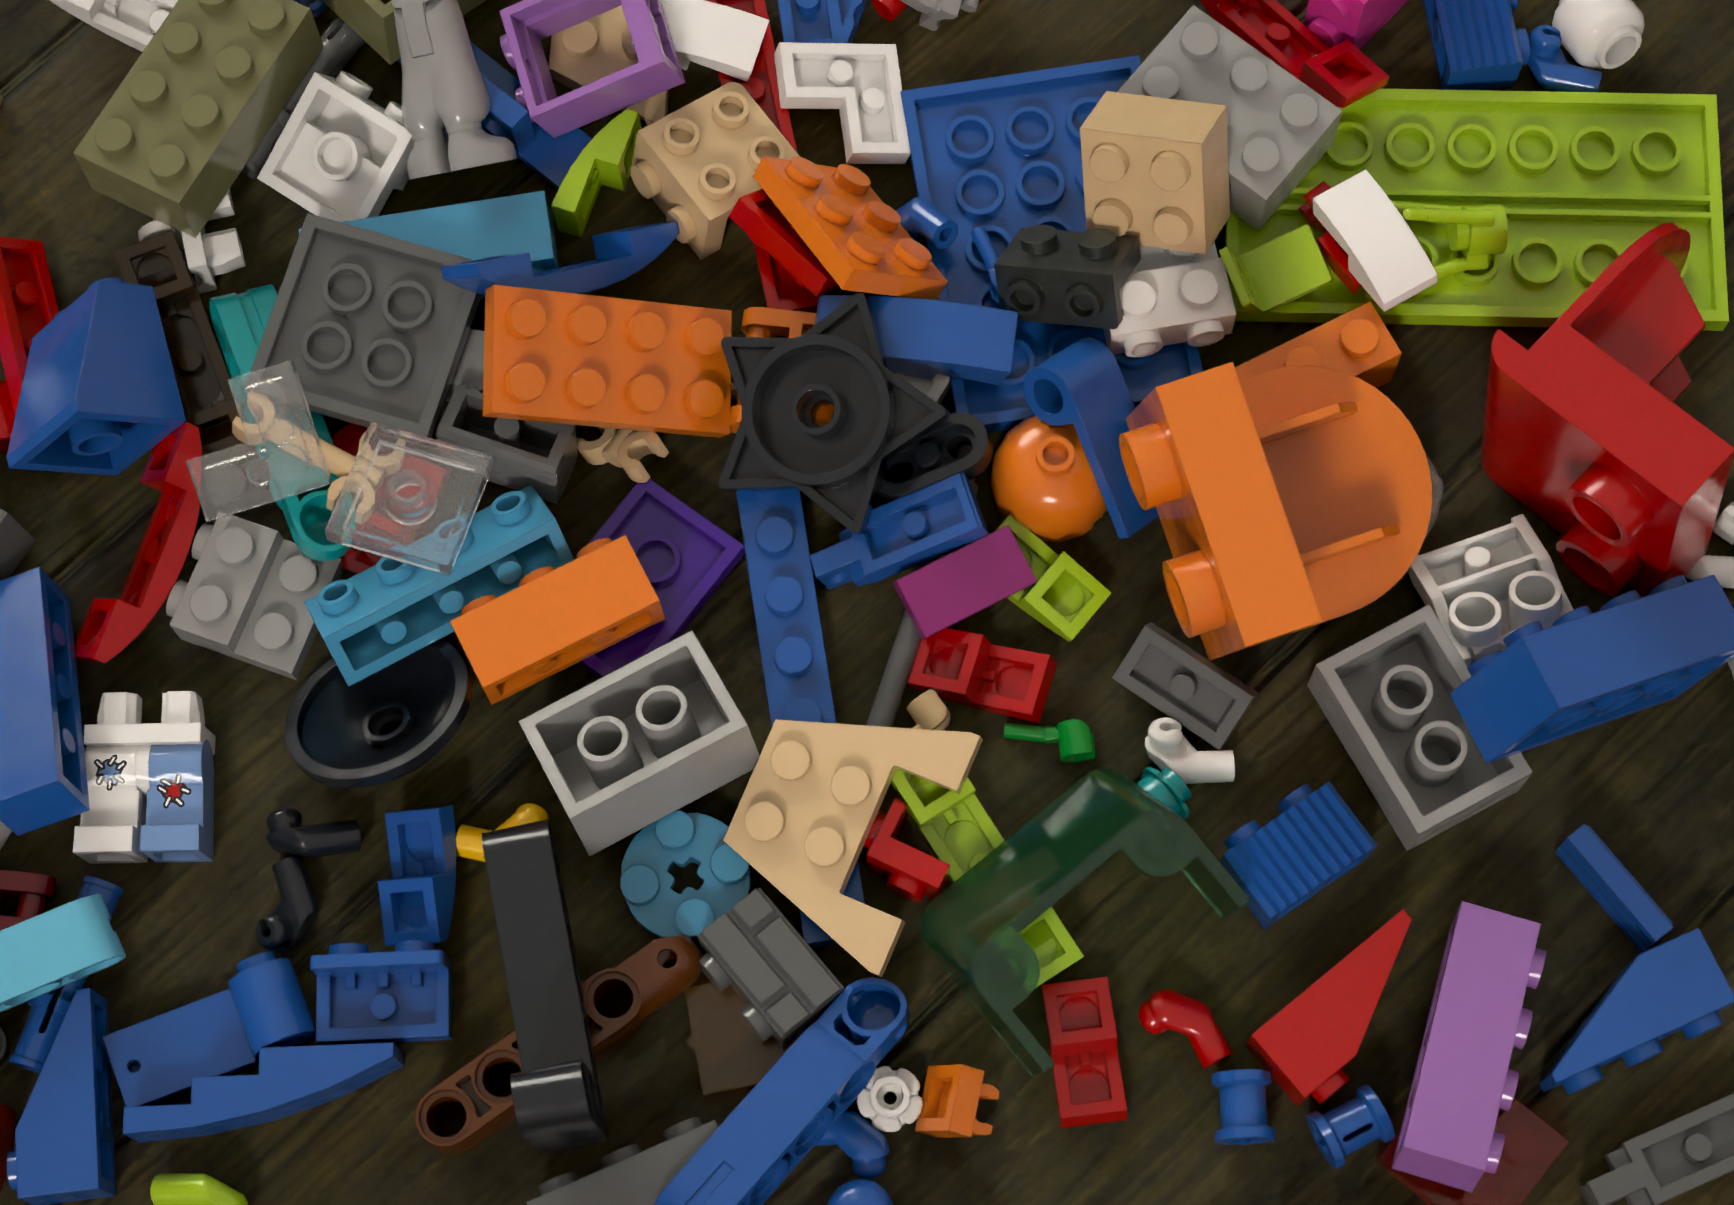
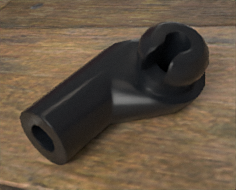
M284 808L271 812L266 820L267 827L270 830V833L266 835V839L272 849L278 853L306 857H324L359 852L361 849L360 829L356 819L302 826L301 813L294 808Z
M302 856L288 857L276 862L272 866L282 900L274 912L269 914L266 920L260 919L256 926V938L265 949L274 950L279 953L294 949L301 943L318 915V902Z

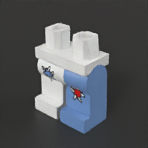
M168 691L167 693H162L161 723L141 724L142 698L138 694L128 692L103 693L97 715V724L84 725V744L86 745L84 753L90 811L81 813L80 826H75L73 853L90 864L148 863V857L156 863L213 862V755H215L216 736L205 727L202 698L193 691Z

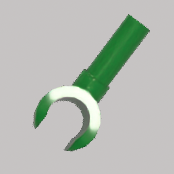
M1071 719L1060 722L1057 726L1047 725L1046 727L1005 723L1004 738L1045 742L1046 744L1058 743L1060 761L1080 763L1095 758L1093 734L1088 725L1081 720Z

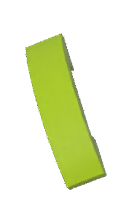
M897 769L895 771L891 784L900 800L907 803L910 817L935 858L950 865V882L996 951L1027 993L1084 957L1048 901L1044 902L975 796L976 789L968 777L961 793L958 794L903 770Z

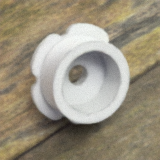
M889 1066L878 1067L868 1085L857 1097L858 1109L864 1118L872 1120V1125L877 1130L896 1132L904 1124H911L916 1121L921 1114L923 1100L918 1095L920 1083L915 1075L907 1069L899 1068L895 1071ZM892 1092L897 1096L894 1104L889 1105L885 1103L884 1096L886 1093Z

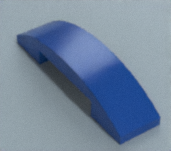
M677 221L638 225L592 235L596 260L533 273L529 252L490 256L443 266L441 270L443 280L460 288L485 295V289L492 285L576 294L590 292L624 280L643 269L673 242L679 234Z

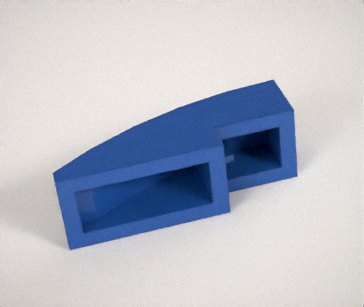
M820 295L815 325L852 295ZM867 296L873 310L887 367L893 373L932 380L937 374L994 385H999L1011 373L1018 312L939 300Z

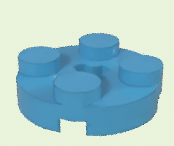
M676 810L644 827L634 837L622 861L620 888L634 919L646 932L658 939L685 935L692 937L694 941H699L698 936L705 928L724 913L730 912L733 906L751 893L750 864L723 841L729 828L727 825L705 814L685 813ZM689 862L699 865L697 875L704 881L703 885L698 890L687 887L682 894L674 892L672 888L674 887L675 879L670 874L672 869L677 865L685 867Z

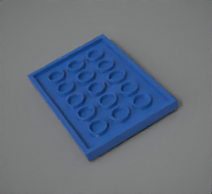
M1140 55L900 91L917 197L928 200L958 225V235L955 241L946 248L939 249L924 238L925 246L932 255L931 261L948 281L937 300L1000 309V305L993 303L991 299L988 271L971 236L972 230L977 227L983 226L999 257L1022 227L1027 228L1043 224L1053 226L1056 230L1086 232L1080 127L1106 91L1117 92L1141 65ZM1017 320L1011 373L999 385L949 376L954 412L975 416L983 423L988 433L1010 430L1024 419L1036 416L1025 401L1023 392V381L1028 371L1082 337L1094 338L1107 347L1103 328ZM1188 342L1165 345L1160 351L1144 357H1129L1126 353L1114 354L1135 408L1155 387L1203 372L1198 347L1190 346Z

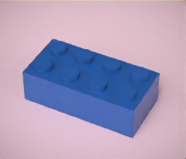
M1683 575L1676 576L1654 587L1648 592V596L1640 598L1636 590L1629 591L1610 600L1600 608L1601 611L1592 613L1589 606H1582L1561 616L1553 622L1552 627L1543 629L1539 621L1529 623L1513 631L1503 639L1507 647L1504 651H1496L1471 664L1467 668L1471 677L1452 691L1450 696L1486 764L1676 699L1734 657V609L1715 575L1687 583Z

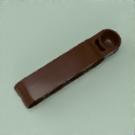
M679 935L655 939L615 968L601 970L581 983L595 1060H598L636 1033L644 1024L646 1018L686 991L698 979L703 971L699 961L704 955L692 937ZM677 961L673 967L664 968L667 962ZM615 988H623L633 994V1002L625 1015L618 1018H607L599 1013L601 998L608 991ZM515 1030L428 1091L420 1100L416 1109V1126L420 1135L437 1150L449 1155L463 1154L479 1145L516 1118L512 1094L507 1097H497L492 1095L490 1091L491 1078L499 1068L514 1065L522 1071ZM459 1104L464 1106L466 1111L464 1127L451 1137L438 1136L435 1130V1120L438 1113L449 1105Z

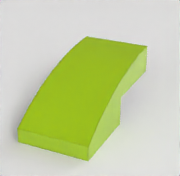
M626 109L612 119L593 137L572 164L551 205L558 231L582 237L601 185L625 191L631 175L630 169L637 132L642 129L639 112Z
M1010 514L995 531L1009 525L1037 582L1007 599L1048 629L1070 642L1111 595V592L1066 552L1063 551L1059 555L1056 554L1027 527L1014 520Z

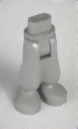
M391 0L394 7L396 33L402 66L403 122L405 128L415 141L406 164L409 180L517 159L514 144L509 139L488 134L482 129L481 121L489 113L490 99L474 57L458 1ZM445 127H446V130H447V133H448L449 141H448V140L446 139V137L444 136V135H445V132H444V128H445Z

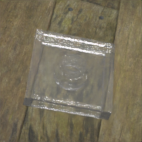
M370 422L325 528L327 540L450 575L493 470L492 455Z

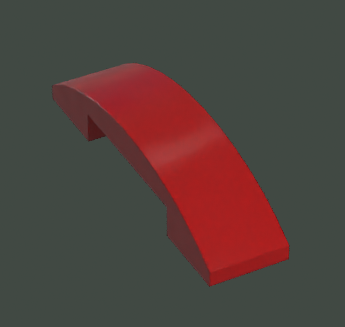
M1200 0L1214 20L1336 107L1345 108L1387 85L1390 76L1348 39L1330 48L1277 0Z
M188 422L183 423L154 446L140 482L162 493L120 599L93 598L75 643L76 660L106 663L120 653L153 619L174 586L190 549L200 510L203 458L199 427Z

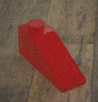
M1404 909L1255 1031L1245 1044L1264 1069L1271 1072L1272 1078L1297 1107L1310 1096H1313L1321 1105L1350 1080L1343 1069L1358 1052L1412 921Z

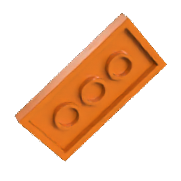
M492 285L485 289L483 417L716 438L729 435L731 373L721 341L724 337H731L732 311Z

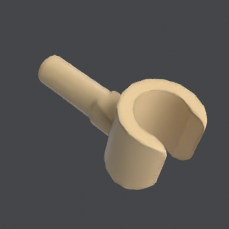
M932 689L919 695L906 708L917 724L913 727L914 729L945 730L949 726L950 712L936 691Z

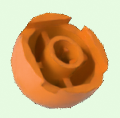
M1037 416L1024 419L1007 432L993 457L990 490L998 513L1004 519L1011 514L1014 520L1027 527L1041 541L1059 543L1081 537L1091 530L1094 523L1102 518L1108 509L1074 425H1049L1041 421Z

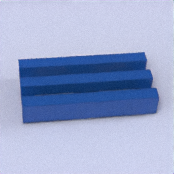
M1583 824L1556 849L1555 853L1640 953L1646 951L1673 928V922L1589 825Z

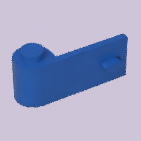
M1082 337L1028 371L1023 381L1025 401L1031 411L1041 421L1049 425H1074L1119 539L1129 538L1157 518L1159 515L1156 507L1143 510L1138 503L1122 461L1119 434L1129 431L1125 418L1135 409V406L1112 351L1094 338Z
M273 952L253 955L237 964L238 974L229 980V989L102 1036L126 1107L148 1106L190 1090L192 1077L226 1076L258 1064L259 1048L302 1046L315 1038L316 1026L291 960L288 958L276 959ZM134 1063V1065L130 1068L129 1071L130 1064Z

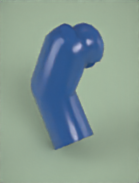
M845 1111L839 1116L815 1145H838L847 1156L852 1158V1171L860 1178L870 1179L879 1177L887 1168L885 1156L889 1153L890 1149L886 1137L861 1114L854 1111Z

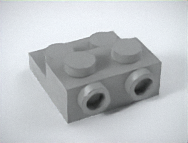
M220 511L214 526L208 523L203 524L195 536L192 545V558L198 560L189 582L177 581L169 594L166 614L173 617L169 625L181 640L297 680L318 633V629L304 601L318 595L328 584L341 579L345 570L342 567L343 561L340 558L334 561L314 560L304 555L294 542L283 539L279 531Z

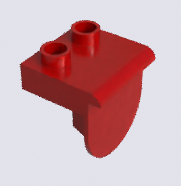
M1667 222L1655 227L1630 245L1600 274L1529 350L1525 349L1500 329L1496 331L1491 344L1481 448L1482 467L1493 482L1563 535L1556 544V549L1569 570L1593 590L1610 597L1616 596L1626 585L1636 590L1642 597L1648 596V592L1659 584L1676 576L1683 575L1685 577L1697 561L1706 554L1734 457V447L1674 404L1690 387L1692 382L1679 355L1705 327V323L1680 276L1690 249V234L1675 222Z

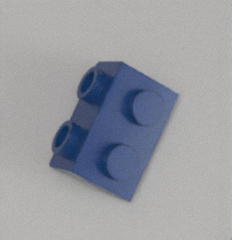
M424 940L400 941L395 943V952L369 953V946L365 944L341 943L329 946L328 955L310 956V970L317 976L316 1042L319 1045L453 1040V962L443 950H435L434 942Z

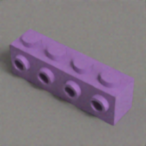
M1464 901L1461 902L1449 927L1392 1169L1471 1193L1484 1172L1495 1174L1505 1141V1134L1494 1131L1499 1109L1509 1111L1519 1078L1518 1071L1508 1069L1513 1047L1520 1050L1523 1049L1533 1015L1532 1010L1522 1008L1526 987L1537 988L1546 957L1545 950L1535 948L1540 923Z

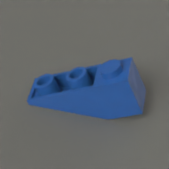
M1696 928L1639 954L1623 968L1540 1081L1539 1085L1543 1093L1563 1085L1567 1095L1573 1094L1604 1079L1599 1068L1622 1057L1627 1068L1632 1067L1665 1051L1659 1041L1660 1039L1682 1030L1687 1041L1724 1024L1719 1013L1734 1003V994L1700 929Z

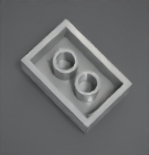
M1195 5L1187 11L1117 91L1119 93L1226 105L1230 211L1257 231L1263 227L1332 146L1342 114L1341 109Z
M1430 605L1316 664L1307 685L1406 851L1518 792L1533 773L1521 752L1486 764L1450 696L1452 691L1471 677L1467 669L1468 666Z
M693 630L518 721L589 856L748 773L755 768L760 756L747 723Z

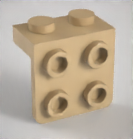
M729 82L638 130L630 172L634 185L640 194L647 199L652 198L665 214L667 222L677 221L679 234L676 239L683 244L688 243L699 259L702 260L721 249L727 219L738 199L762 189L753 175L763 156L787 160L800 156L747 90L739 83Z

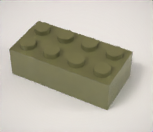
M178 0L73 152L91 188L196 238L324 48L311 9L293 0Z

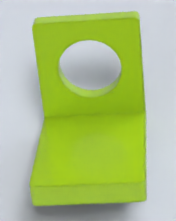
M1308 224L1241 255H1238L1228 246L1219 250L1243 308L1256 317L1326 286L1334 280L1312 228Z

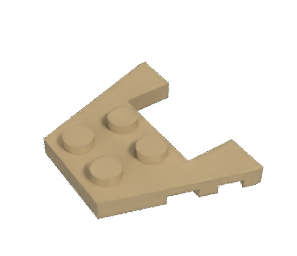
M775 719L723 841L869 972L883 977L905 921L845 896L843 893L895 771L897 769L903 770L960 794L983 739L972 732Z

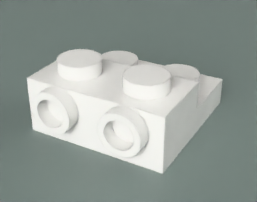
M340 71L337 78L314 72L257 179L316 216L337 222L377 217L392 190L403 191L409 177L406 164L415 141L404 126L401 105L390 101L386 109L368 99L373 88L347 72Z
M1215 241L1207 254L1140 245L1141 260L1120 289L1123 320L1117 329L1103 328L1107 348L1113 354L1126 353L1129 357L1149 356L1160 351L1165 345L1188 342L1190 346L1195 347L1207 346L1220 341L1227 334H1232L1236 311L1226 268L1222 258H1218Z

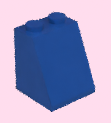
M104 278L95 281L89 285L85 293L65 310L57 313L54 319L32 338L6 456L9 468L117 476L186 422L153 286L125 283L120 278Z

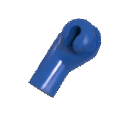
M1540 25L1531 31L1529 36L1530 58L1527 65L1543 89L1552 92L1598 91L1602 72L1568 64L1560 49L1562 39L1558 29L1549 25Z
M915 197L896 210L901 217L900 225L915 241L920 236H923L935 247L942 249L950 246L958 235V225L922 197Z

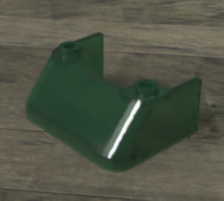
M1100 768L1083 776L935 897L924 909L920 919V934L926 947L1032 1077L1045 1073L1055 1065V1062L1012 1011L1034 991L1040 975L1037 956L1019 933L1115 853L1121 850L1132 865L1147 876L1156 878L1168 877L1182 870L1221 918L1241 909L1251 901L1181 816L1126 775L1114 769Z

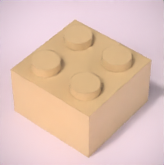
M1106 91L1080 127L1086 232L1095 229H1106L1120 237L1123 235L1139 236V242L1142 246L1207 254L1230 217L1227 106Z

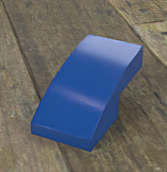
M453 805L404 809L384 813L392 878L377 881L385 946H395L397 942L408 940H424L434 943L447 941L452 921L456 885V832Z

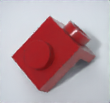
M895 798L887 814L880 810L878 811L865 841L864 847L869 848L867 853L868 869L888 878L885 885L891 891L906 899L921 902L923 896L939 902L949 882L950 865L897 840L907 821L908 808L907 803Z

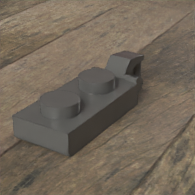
M1734 1093L1619 1145L1617 1147L1618 1150L1604 1156L1611 1171L1579 1187L1587 1205H1610L1623 1198L1626 1199L1628 1205H1660L1733 1172Z

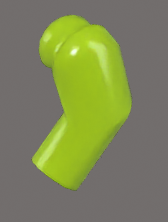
M204 1173L157 1174L152 1180L150 1187L151 1200L154 1205H249L244 1194Z

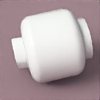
M1559 0V6L1555 10L1552 27L1560 31L1561 44L1576 62L1588 69H1613L1630 60L1640 48L1641 36L1645 26L1643 13L1632 0Z

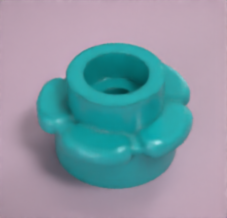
M1152 767L1145 768L1141 776L1142 780L1131 788L1132 796L1141 811L1153 823L1162 828H1166L1176 818L1185 820L1189 816V808L1185 802L1191 798L1190 790L1185 782L1169 768H1165L1161 772Z

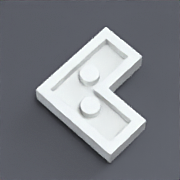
M779 42L774 53L781 108L839 109L846 164L906 163L911 152L900 94L902 84L896 44Z

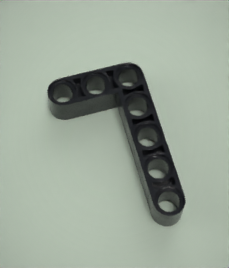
M547 819L482 833L486 869L522 1072L510 1074L512 1099L521 1135L540 1155L609 1140L606 1114L559 860L550 822Z

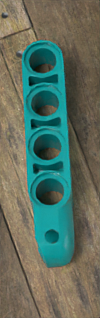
M272 284L247 289L246 292L239 294L229 293L209 299L210 315L218 344L246 421L252 424L262 422L265 417L261 413L249 408L250 393L245 385L278 296ZM275 401L279 417L333 445L322 414ZM270 440L255 445L273 496L279 508L283 510L292 538L299 550L304 555L317 561H334L344 556L353 547L356 538L357 524H355L357 511L351 496L342 498L333 511L326 508L328 489L332 482L339 477Z

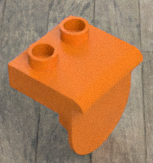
M1233 362L1155 387L1125 418L1129 431L1119 434V447L1129 483L1143 510L1156 507L1173 556L1172 559L1163 561L1162 564L1164 581L1171 605L1185 635L1188 638L1200 635L1208 660L1210 661L1344 616L1367 606L1389 591L1403 577L1421 549L1427 534L1432 509V481L1426 453L1417 433L1402 411L1386 395L1360 378L1327 367L1294 365L1274 368L1239 379Z

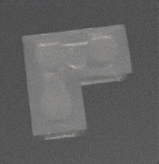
M293 360L228 379L248 442L186 461L206 522L323 487L333 482Z

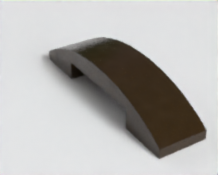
M173 230L114 251L125 283L153 286L186 422L199 427L202 445L203 479L259 458L255 445L245 444L232 433V422L237 416L244 420L246 418L210 318Z

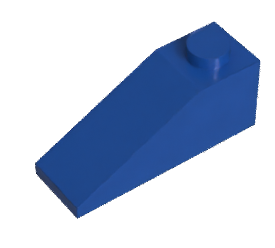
M91 988L76 990L16 1127V1149L8 1152L7 1176L9 1185L12 1190H17V1199L33 1205H48L116 1196L110 1059L102 1036L109 1034L107 999Z

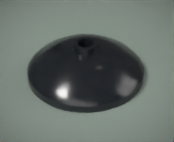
M443 639L429 644L349 687L336 662L331 658L304 683L290 706L285 724L287 748L298 767L307 776L325 785L342 788L368 787L401 778L434 758L448 744L461 726L472 698V678L469 669L456 648Z

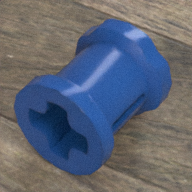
M1237 1069L1213 1073L1211 1075L1212 1086L1219 1088L1221 1128L1215 1131V1143L1223 1145H1251L1275 1141V1129L1268 1126L1266 1086L1272 1083L1271 1072L1261 1069Z
M1367 1084L1356 1088V1097L1324 1114L1315 1110L1306 1115L1310 1132L1318 1148L1333 1169H1338L1345 1165L1346 1156L1378 1139L1384 1143L1395 1139V1131L1384 1106Z

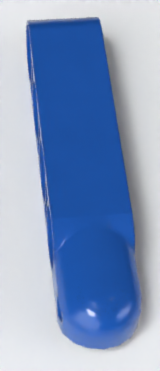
M874 977L859 979L848 985L820 1018L800 1035L668 1183L654 1205H763L824 1136L834 1121L854 1102L860 1092L870 1082L879 1062L905 1033L909 1026L910 1011L905 995L899 987L886 979Z

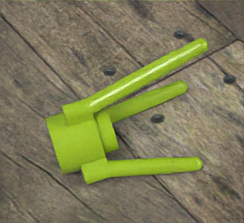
M1392 201L1399 213L1407 220L1447 223L1449 247L1452 251L1461 250L1463 257L1434 266L1437 280L1465 270L1487 269L1488 255L1503 254L1506 250L1508 221L1505 209L1501 204L1448 206ZM1365 291V300L1374 301L1372 297L1367 293V291Z

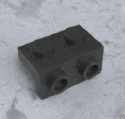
M1043 224L1027 228L1022 227L994 263L1000 309L1018 312L1017 320L1117 329L1123 320L1120 289L1141 260L1139 236L1123 235L1120 237L1106 229H1095L1087 232L1056 230L1053 226Z

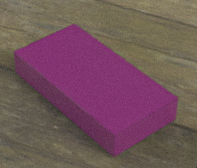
M1009 525L896 580L893 585L921 640H924L1035 584L1037 580Z

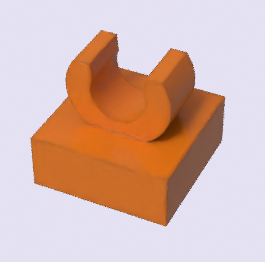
M964 1064L928 1066L922 1094L923 1107L921 1114L917 1118L915 1131L937 1138L989 1135L992 1133L993 1126L988 1123L979 1122L975 1118L979 1099L998 1100L1000 1092L993 1085L982 1083L985 1072L983 1070Z

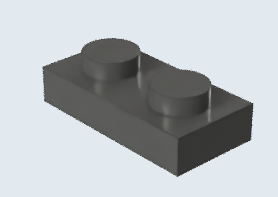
M1152 622L1144 626L1112 679L1219 750L1226 744L1258 694L1257 691Z

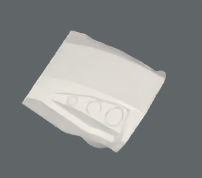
M1523 514L1512 517L1510 524L1422 555L1417 554L1414 562L1407 570L1424 604L1431 606L1468 667L1486 655L1500 650L1504 651L1507 647L1503 639L1518 628L1539 621L1543 629L1552 627L1553 622L1574 610L1559 580L1550 555Z

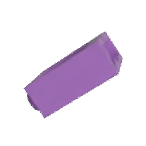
M523 0L500 10L506 34L500 36L501 48L509 65L514 70H517L521 87L515 90L516 100L529 111L531 122H536L554 138L685 83L660 0ZM622 5L639 62L557 97L541 40Z

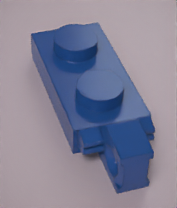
M959 472L917 492L873 509L864 534L858 535L846 528L838 534L840 543L809 556L816 578L827 589H832L854 581L857 587L871 582L874 584L989 534L971 482L964 472L961 474Z

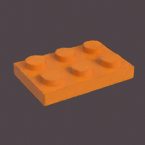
M763 156L753 175L754 179L842 290L906 298L938 299L948 282L947 279L931 261L932 255L929 250L915 241L900 225V215L893 208L884 204L870 187L871 181L865 173L847 164L832 167L814 164L802 157H792L791 160Z

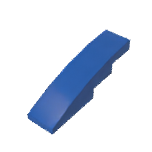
M394 1043L259 1048V1075L192 1077L191 1104L124 1107L123 1134L140 1143L209 1136L276 1121L341 1098L404 1067V1052Z

